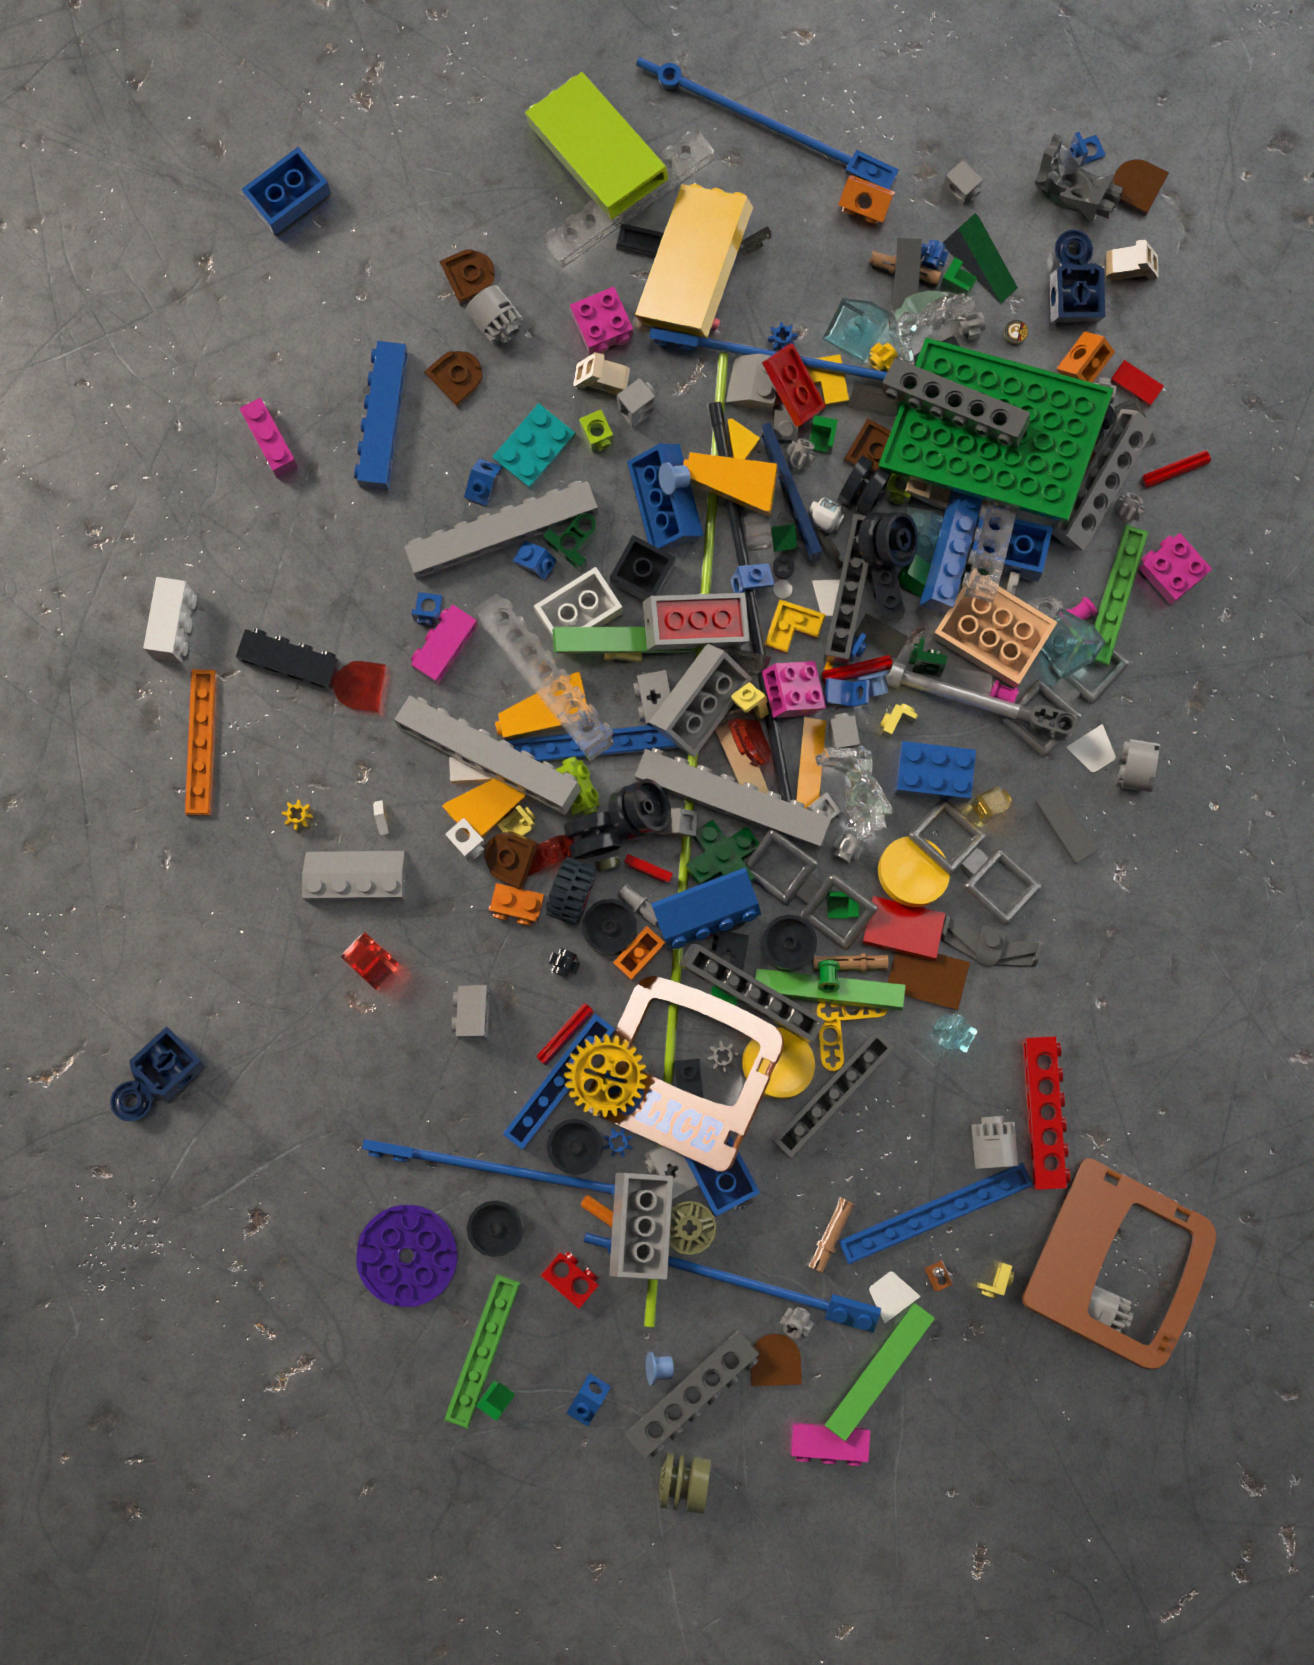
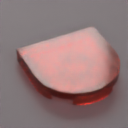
M352 661L342 667L336 673L333 682L334 692L340 703L352 710L379 713L386 664Z
M734 718L727 722L737 749L742 756L746 754L751 760L750 765L759 768L770 761L769 744L759 720Z

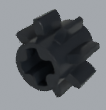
M560 948L558 954L552 952L549 964L553 965L551 972L565 978H569L570 973L576 974L580 966V962L575 961L577 954Z

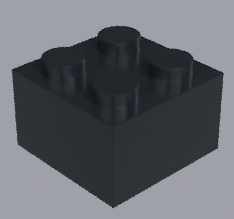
M632 535L610 575V584L643 601L650 596H658L676 564V557Z

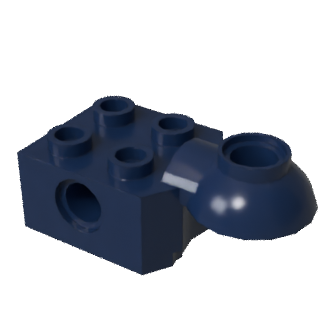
M1067 230L1058 237L1055 243L1054 250L1056 258L1060 262V267L1050 274L1051 323L1099 322L1106 317L1104 268L1096 263H1089L1093 255V245L1088 235L1080 230ZM1069 245L1075 247L1077 251L1076 256L1069 253Z
M166 1026L129 1060L131 1072L135 1080L124 1082L116 1087L110 1099L111 1110L121 1120L129 1122L139 1120L147 1114L151 1103L155 1099L169 1102L205 1067L201 1060ZM130 1098H138V1102L134 1107H126V1103Z

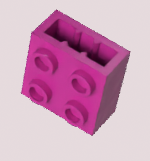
M614 286L570 304V313L589 355L593 353L602 354L609 349L608 347L615 344H626L633 337V327Z
M1181 533L1177 534L1174 538L1169 535L1159 544L1162 548L1156 553L1151 550L1141 559L1144 563L1139 568L1170 605L1175 603L1212 570Z
M815 661L775 663L762 671L773 718L809 716L826 708Z

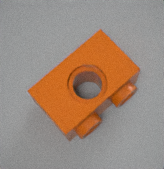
M851 175L847 179L838 205L842 206V211L848 214L856 215V213L865 215V220L878 224L879 221L883 222L886 219L895 192ZM862 195H868L872 199L870 207H864L861 204L860 197Z
M1083 332L1056 369L1062 375L1092 383L1115 351L1104 336Z
M646 926L618 956L613 965L632 982L663 949L665 942Z

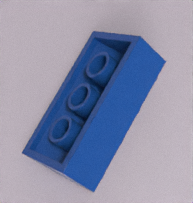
M659 443L628 460L627 464L648 543L661 550L689 544L703 537L704 534L691 484L689 483L687 487L676 488L673 494H666L659 482V469L663 463H670L672 466L683 465L684 458L680 444Z
M746 868L651 903L668 950L682 948L689 942L703 940L712 933L720 930H729L733 925L752 921L761 915L759 903Z

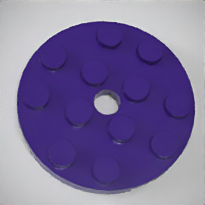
M399 1205L380 1212L365 1226L357 1244L356 1265L363 1284L376 1298L393 1306L414 1307L433 1300L449 1285L457 1266V1244L450 1227L435 1212L421 1206ZM405 1248L411 1249L414 1253V1258L410 1263H404L400 1259V1253Z

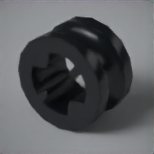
M785 555L777 557L772 566L773 574L779 579L789 578L794 571L793 560ZM788 563L789 566L787 570L789 571L785 572L784 570H782L781 572H779L777 570L779 569V565L777 564Z

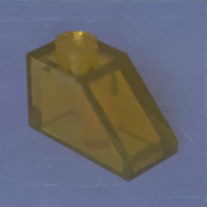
M998 785L978 795L971 803V806L983 825L1009 810L1012 800L1005 789L1001 790Z

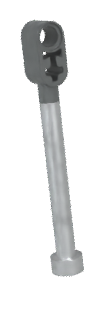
M897 662L893 663L887 682L888 686L899 689L900 685H905L1026 722L1033 732L1062 741L1070 739L1077 727L1075 716L1069 712L1045 705H1038L1031 709L906 671V665ZM1039 716L1044 717L1042 723L1038 722ZM1052 719L1055 720L1053 727L1050 726ZM1061 722L1068 723L1071 729L1064 731L1059 728L1058 724Z

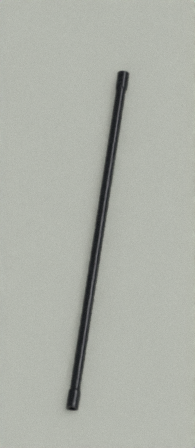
M722 402L710 403L707 406L714 432L717 454L722 457H730ZM726 499L737 565H750L739 504ZM748 589L744 592L748 626L760 691L764 693L768 700L766 704L769 714L765 716L778 793L782 796L781 800L790 803L792 795L778 718L772 717L762 671L768 668L756 596L754 589Z

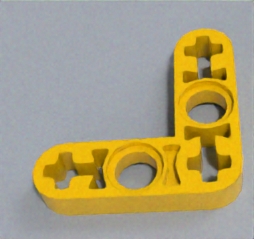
M820 1002L817 1006L816 1014L825 1020L818 1032L820 1058L824 1069L834 1072L839 1070L844 1063L841 1021L879 1018L884 1016L889 1009H880V1013H876L875 1009H867L868 1015H863L864 1007L859 1006V1013L853 1016L846 1012V1005L842 1004L841 1011L843 1017H838L839 1012H832L830 1017H826L825 1013H821V1009L825 1008V1004H829L830 1008H838L839 1006L834 1003ZM828 1028L834 1029L837 1032V1039L834 1042L825 1041L823 1038L824 1030ZM838 1044L839 1050L834 1049V1056L836 1058L839 1057V1062L835 1063V1067H831V1064L825 1061L826 1058L830 1057V1051H824V1046L832 1047Z

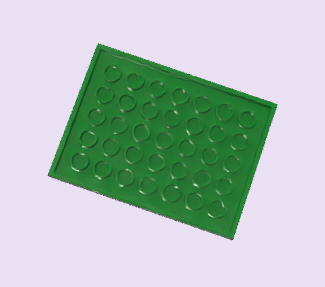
M926 337L916 362V367L1030 412V424L1018 448L1013 446L1007 447L1000 444L994 438L979 436L972 429L957 427L952 421L944 418L937 419L930 412L922 409L915 410L902 401L878 468L888 473L1068 524L1114 389ZM908 385L907 389H913L916 386ZM929 394L927 397L936 398L938 395ZM951 403L949 406L958 407L960 404ZM974 412L972 415L978 417L983 415V413ZM997 421L994 424L1002 426L1005 424V422Z

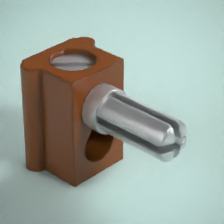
M942 1260L924 1268L935 1292L953 1284ZM941 1276L945 1278V1282L942 1285L938 1283V1277Z

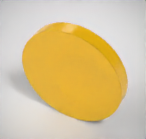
M909 836L892 842L882 853L878 863V876L883 889L892 899L905 906L923 907L933 903L944 893L949 883L950 875L909 839ZM926 840L946 859L942 851L935 844Z
M776 1027L783 1036L784 1048L763 1096L773 1100H787L796 1097L808 1087L814 1076L815 1059L806 1041L784 1028ZM753 1038L746 1046L742 1059L743 1072L746 1079L760 1051L759 1042ZM764 1058L758 1072L765 1075L770 1061Z

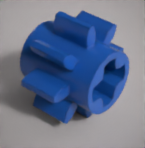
M929 240L928 244L922 243L921 265L937 270L939 265L944 267L949 254L948 251H944L945 244L937 240Z
M780 322L779 327H771L770 332L774 336H769L767 341L768 343H773V351L781 350L791 343L794 344L793 341L797 340L798 334H792V324L788 327ZM784 335L786 341H781L779 336Z
M611 1128L612 1135L610 1137L603 1136L608 1140V1145H605L603 1149L611 1148L613 1150L611 1157H614L616 1152H620L621 1156L625 1157L624 1150L626 1148L633 1149L632 1146L627 1145L628 1140H631L633 1137H625L623 1135L625 1128H622L620 1133H616L615 1129ZM620 1135L623 1137L622 1141L625 1143V1146H619L618 1150H616L611 1140L612 1138L617 1139Z

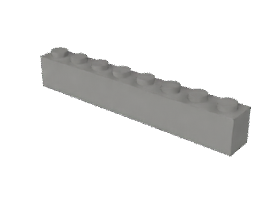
M575 481L568 485L569 488L560 491L559 489H553L541 498L531 497L524 500L521 505L515 507L513 505L505 506L500 509L499 513L493 515L486 513L477 517L476 521L470 523L467 521L460 522L454 526V529L448 531L444 529L438 530L426 539L416 538L409 541V545L404 546L415 578L426 576L546 533L549 529L554 530L571 524L581 514L585 513L592 516L598 514V507L588 481L583 483L582 481Z
M409 695L394 719L400 730L564 815L567 814L581 791L577 779L573 775L566 772L561 774L550 763L545 761L540 763L530 753L515 750L509 742L505 740L499 742L493 739L489 732L483 729L478 731L472 728L468 721L461 718L458 721L452 718V715L445 709L439 708L437 710L431 707L427 700L421 697L416 699Z
M652 748V751L645 749L635 774L637 781L646 778L654 780L666 792L764 829L777 830L788 838L821 850L831 823V818L827 817L828 813L815 808L814 811L804 808L805 805L795 800H791L790 803L781 800V795L768 791L767 794L759 792L758 787L745 782L744 786L735 783V778L729 775L721 774V777L711 774L712 770L705 766L698 765V768L688 765L689 761L676 756L675 759L666 757V753L662 750Z

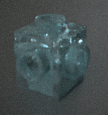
M954 1012L953 1016L943 1013L936 1021L932 1035L939 1039V1045L948 1050L954 1048L967 1052L978 1030L966 1023L967 1019Z

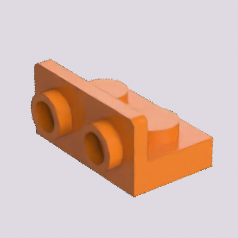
M496 883L491 906L489 905L488 911L493 913V918L507 921L508 917L517 919L518 924L531 927L532 923L538 924L545 895Z

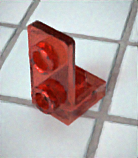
M559 835L538 844L528 876H532L550 866L563 862L567 857H571L569 846L574 843V840L566 839V835Z

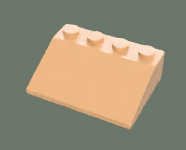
M973 571L958 594L954 607L948 610L932 638L1011 687L1017 688L1058 622Z

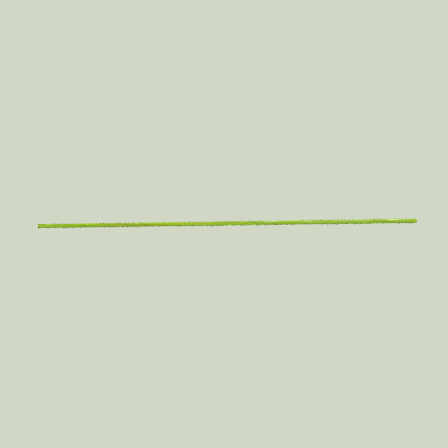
M726 352L719 353L715 402H722L723 413L728 367V353ZM713 432L711 455L718 456ZM709 491L700 594H710L718 495ZM696 648V658L704 648ZM698 753L695 757L688 754V765L697 768ZM685 799L684 809L694 811V802ZM682 837L678 893L688 890L689 872L685 867L690 862L692 837ZM683 947L679 949L673 948L671 981L681 983L682 967L679 964L683 957ZM669 1002L663 1081L673 1086L679 1005ZM648 1279L644 1322L646 1327H654L658 1279Z

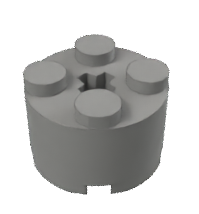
M1130 739L1129 742L1125 741L1121 760L1125 761V766L1121 765L1117 784L1122 785V788L1152 792L1154 786L1152 782L1156 776L1160 744Z

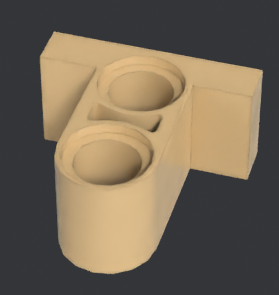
M1147 240L1136 241V246L1106 252V277L1108 279L1120 280L1147 276L1149 280L1158 278V255Z
M594 353L577 363L573 387L583 389L588 386L609 393L619 394L627 388L630 369L627 366L604 360L605 355Z

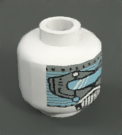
M826 497L820 499L818 503L814 501L808 511V515L811 516L810 522L812 526L828 534L833 532V530L838 531L846 515L843 513L842 505Z

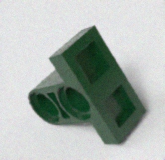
M581 514L560 537L549 529L543 535L544 543L579 572H582L587 566V561L580 553L595 537L597 532L596 521L590 514ZM583 523L592 525L591 530L587 532L581 531L579 527ZM567 541L576 543V547L572 550L565 549L563 545Z

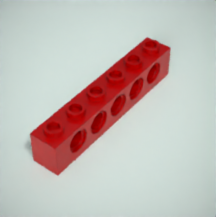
M1056 1036L1024 1038L1023 1050L1033 1190L1067 1188V1183H1070V1170L1065 1168V1158H1068L1069 1150L1067 1142L1064 1143L1063 1132L1067 1131L1066 1118L1062 1117L1061 1107H1065L1064 1092H1060V1082H1063V1069L1058 1067V1057H1061L1062 1054L1061 1043L1057 1042ZM1040 1056H1045L1049 1059L1050 1065L1048 1069L1044 1070L1038 1066V1058ZM1042 1081H1047L1051 1085V1092L1048 1095L1041 1093L1039 1089ZM1044 1106H1049L1053 1110V1116L1050 1120L1044 1119L1041 1115V1110ZM1046 1131L1052 1132L1055 1136V1141L1052 1145H1047L1043 1141V1135ZM1049 1156L1055 1158L1057 1162L1056 1168L1052 1171L1045 1167V1159Z

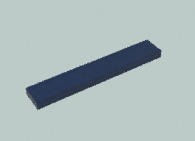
M771 423L762 424L760 437L770 462L777 464V479L810 561H818L821 558L822 549Z

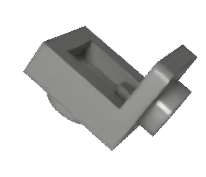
M783 402L780 405H775L774 433L776 438L779 440H797L798 427H795Z

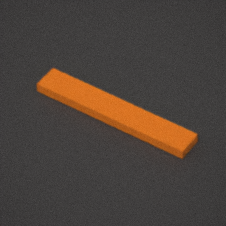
M191 669L185 798L186 816H211L217 687L216 670Z

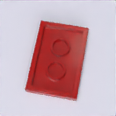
M793 343L785 346L761 362L795 427L804 424L826 408Z
M873 896L872 902L877 905L878 911L865 928L862 944L935 961L945 913L922 907H909L897 901Z

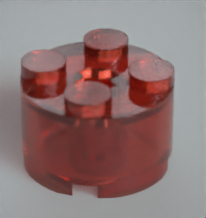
M366 932L359 935L340 956L375 990L390 977L399 965Z

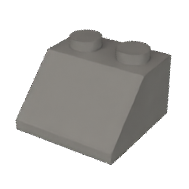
M752 354L735 357L725 404L773 413L777 391L761 363L769 358V355Z
M487 985L458 986V992H454L453 1007H457V1017H452V1032H456L457 1038L488 1039L490 989Z

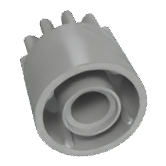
M492 285L482 290L468 303L465 309L466 313L492 345L496 342L498 344L501 341L506 343L513 339L520 330L518 328L521 326L520 323L524 320L498 285Z
M1004 1116L981 1117V1124L971 1125L975 1169L1019 1166L1015 1122H1004Z
M1094 1286L1088 1307L1090 1317L1124 1335L1128 1331L1133 1319V1313L1129 1312L1131 1301L1101 1287Z

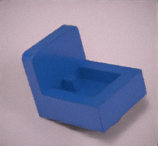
M528 541L523 542L513 559L516 565L535 572L544 580L552 571L557 561L545 548Z

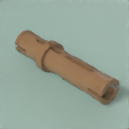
M873 250L869 265L888 270L889 274H893L895 272V265L884 263L883 261L895 264L896 255L893 257ZM920 265V272L927 275L919 274V280L937 286L942 271Z
M860 953V956H813V972L819 971L818 963L824 960L837 961L840 964L839 971H860L861 973L872 970L888 971V955L872 956Z
M840 1198L822 1240L817 1242L818 1248L808 1267L822 1274L824 1273L831 1254H834L836 1251L834 1247L855 1204Z

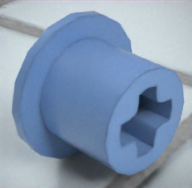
M663 463L659 469V482L662 490L666 494H673L676 488L687 487L690 483L688 468L685 465L672 466L670 463Z
M889 670L858 677V680H870L869 697L889 692L885 677L886 674H889Z
M648 1352L646 1356V1376L649 1385L653 1386L656 1380L672 1379L674 1368L671 1356L654 1357L652 1352Z

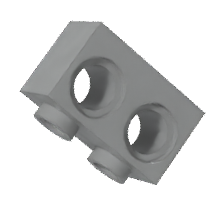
M641 378L617 395L618 411L632 428L655 411L656 399L654 395L656 392L649 382L644 383Z

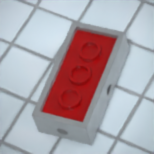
M745 593L650 596L643 601L647 650L704 648L707 644L716 648L741 647L750 641Z

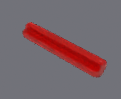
M1204 450L1144 474L1142 482L1146 488L1157 485L1209 464L1211 456L1207 450Z
M890 655L824 670L821 672V678L823 683L826 684V679L828 678L847 680L888 670L893 666L892 658Z
M583 1004L539 1052L537 1059L544 1065H547L594 1013L593 1009L589 1005Z

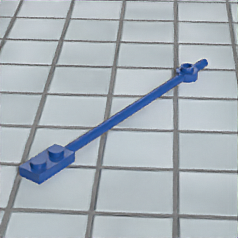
M639 57L636 62V66L657 75L658 82L663 88L674 89L677 86L685 88L848 165L845 171L847 175H853L889 190L898 175L899 169L857 149L852 157L681 76V69L674 63H666L659 66L642 57ZM672 76L674 79L669 81L666 77Z
M655 327L651 328L649 337L655 339V344L668 346L669 342L678 343V348L692 350L693 346H699L741 355L764 354L772 356L778 352ZM800 356L805 367L879 381H883L888 373Z
M364 1139L362 1149L368 1150L369 1156L382 1158L383 1153L393 1155L392 1160L407 1162L409 1157L612 1195L615 1193V1185L367 1139Z
M586 1232L583 1242L606 1248L611 1255L612 1238L608 1239ZM668 1256L669 1267L826 1311L825 1319L874 1333L880 1317V1307L832 1294L829 1302Z

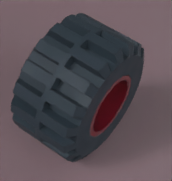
M567 857L562 862L553 882L546 903V915L572 925L577 924L590 897L597 875L596 867Z

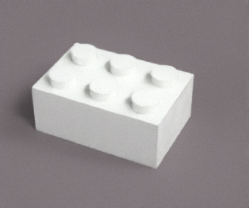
M596 567L534 605L535 613L552 639V629L554 627H602L623 614L621 604Z
M156 577L143 647L153 659L182 663L183 656L186 657L188 642L185 641L187 633H190L192 629L190 614L191 609L196 607L197 596L194 595V591L186 581Z

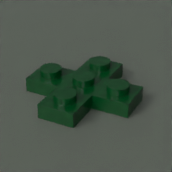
M714 820L696 829V836H693V838L704 853L688 862L685 868L698 885L710 881L719 874L724 876L742 868H746L751 883L755 880L754 875L743 862V859L753 854L760 843L747 826L729 838L724 836Z

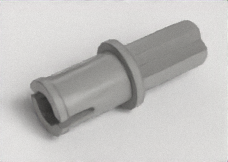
M628 884L625 885L619 892L618 897L634 909V913L638 912L656 926L658 923L652 905L647 901L648 898H643Z

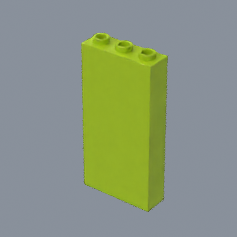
M583 72L571 77L567 83L557 90L551 91L547 97L533 104L525 112L531 129L610 220H613L669 180L664 163Z

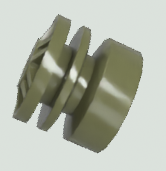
M693 1201L681 1202L672 1207L670 1247L679 1253L687 1255L701 1253L707 1249L715 1238L717 1228L715 1218L710 1210L701 1203ZM688 1220H691L693 1225H697V1230H694L692 1235H687V1231L682 1230V1226L687 1225Z
M667 1453V1458L661 1468L659 1482L660 1508L667 1509L668 1497L674 1498L673 1510L678 1509L681 1499H686L687 1512L704 1514L711 1459L694 1457L691 1467L686 1468L684 1455H680L678 1466H673L674 1454Z

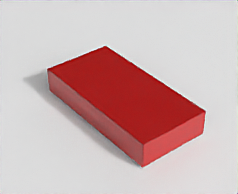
M1123 360L1110 381L1148 407L1153 404L1164 387L1163 384L1126 360Z
M627 854L624 860L626 867L665 884H670L672 880V872L630 854Z

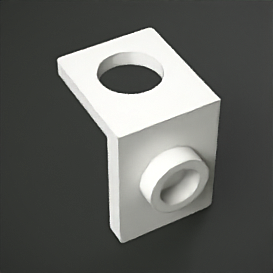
M464 818L446 833V836L459 849L467 861L471 858H477L486 846L481 836ZM464 828L470 832V838L466 842L457 841L455 835L459 829Z

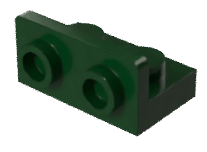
M920 637L918 644L914 643L910 652L909 664H913L912 672L941 677L948 656L942 655V652L938 650L923 651L925 637Z

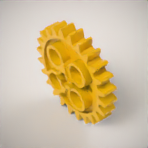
M607 1034L604 1035L603 1041H600L598 1036L595 1035L594 1043L592 1044L585 1039L586 1047L583 1049L577 1045L579 1054L571 1053L570 1056L574 1062L566 1063L571 1072L564 1073V1076L571 1079V1081L567 1082L565 1086L573 1088L569 1096L571 1098L578 1096L574 1103L578 1106L584 1102L583 1111L587 1112L592 1108L594 1116L598 1114L599 1110H601L603 1117L607 1116L608 1110H611L613 1115L617 1116V1108H621L622 1111L626 1112L625 1104L629 1103L634 1106L633 1096L641 1098L637 1089L645 1088V1085L640 1080L647 1078V1075L640 1073V1071L646 1068V1065L637 1063L642 1059V1055H633L636 1048L631 1046L627 1049L628 1041L626 1039L619 1044V1037L616 1035L612 1041H610ZM594 1055H603V1062L599 1066L591 1065V1059ZM618 1062H627V1068L624 1072L617 1073L615 1071V1066ZM584 1069H592L602 1074H605L608 1070L611 1076L627 1079V1082L622 1083L611 1078H605L603 1081L599 1075L586 1073ZM590 1078L595 1079V1087L592 1090H585V1081ZM618 1085L620 1087L619 1094L615 1097L608 1096L609 1088Z

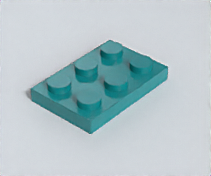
M538 403L496 451L492 459L530 489L576 436V433Z

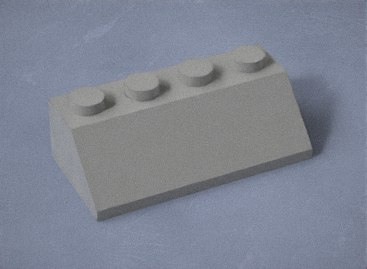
M707 644L649 723L664 737L695 757L735 703L731 695L749 683L752 678L725 651Z
M405 851L306 852L302 872V898L306 902L405 900Z
M616 1173L609 1276L667 1280L673 1176Z

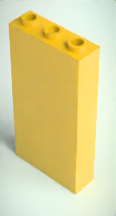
M681 184L635 313L642 325L708 338L753 210V206L745 194L740 192H734V194L726 193L719 188L705 189L697 184Z

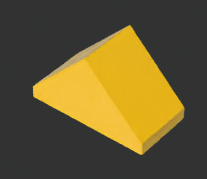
M727 419V431L732 458L749 460L759 446L760 437L734 419Z

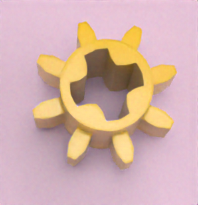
M878 342L870 349L869 354L871 357L868 360L875 370L882 371L885 369L888 372L894 359L898 357V353L891 344L886 343L882 346Z
M300 799L294 805L287 802L289 807L287 812L281 813L283 816L288 817L284 824L290 826L293 823L295 831H298L299 826L308 828V819L314 818L313 815L307 813L311 808L310 805L307 804L302 807ZM295 811L301 813L302 818L300 820L294 818L295 815L293 813Z

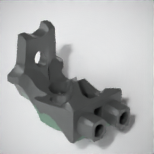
M1054 133L1048 148L1043 154L1040 170L1035 180L1036 188L1049 193L1054 204L1068 209L1080 210L1090 221L1094 222L1097 215L1109 219L1114 210L1115 203L1118 204L1122 196L1123 188L1112 184L1113 174L1096 176L1081 167L1078 169H1067L1059 154L1063 138ZM1063 181H1070L1073 184V186L1068 187L1063 183Z

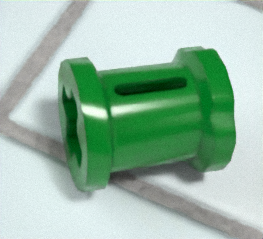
M834 960L819 962L820 981L818 989L822 992L838 991L840 983L837 981V971L840 970V964Z

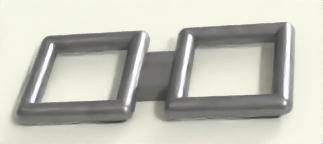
M1085 626L1051 663V670L1061 678L1055 686L1051 688L1043 680L1038 679L1015 704L1026 707L1040 691L1062 711L1073 714L1078 723L1081 719V713L1071 705L1072 702L1081 695L1089 703H1095L1127 668L1129 661L1114 649L1111 659L1117 664L1093 691L1089 690L1063 667L1064 663L1087 638L1090 640L1093 630ZM1003 717V722L1043 757H1047L1062 741L1051 737L1044 745L1015 719ZM1064 722L1060 729L1067 731L1071 727L1068 723Z
M947 799L940 800L909 833V839L947 874H954L959 867L966 872L970 878L964 884V889L1003 925L1010 924L1041 889L1040 883L1002 849H996L990 857L986 856L978 848L986 839L985 833ZM944 811L973 836V839L951 862L945 859L921 837ZM999 860L1029 887L1006 913L976 887Z
M770 829L746 862V866L755 877L754 882L785 905L790 904L796 895L808 903L801 913L802 918L841 948L849 949L878 911L877 905L836 874H830L824 882L812 874L818 865L817 860L777 830ZM773 841L806 864L786 893L754 870ZM833 886L866 909L846 937H843L813 914Z

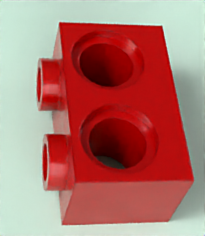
M560 1252L540 1276L579 1309L599 1286L596 1282L598 1277L588 1268L583 1271L578 1267L577 1263L579 1260L570 1252L566 1254ZM563 1262L568 1265L569 1274L566 1277H559L555 1273V1267L558 1263ZM579 1279H583L588 1283V1291L584 1294H579L574 1289V1284Z

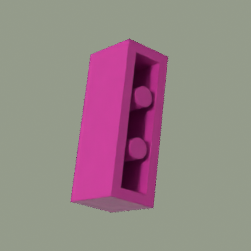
M261 397L239 408L276 478L298 468Z
M453 604L449 610L445 608L438 618L440 623L436 629H430L425 637V645L422 649L418 648L411 657L413 670L437 685L478 627L476 619Z
M792 1422L791 1456H796V1461L811 1462V1458H821V1463L836 1464L837 1460H847V1465L862 1466V1462H868L870 1430L868 1428L855 1427L844 1442L824 1427V1425Z

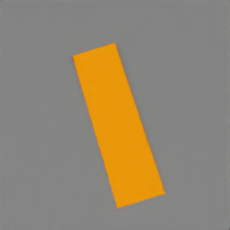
M804 717L796 801L805 805V809L818 799L820 795L826 720Z

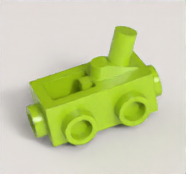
M576 756L562 761L563 766L557 768L556 771L561 774L566 772L573 775L577 779L581 790L570 807L572 814L582 813L583 816L596 813V807L600 806L598 801L599 794L589 778L590 772L587 766L583 763V760L577 761Z

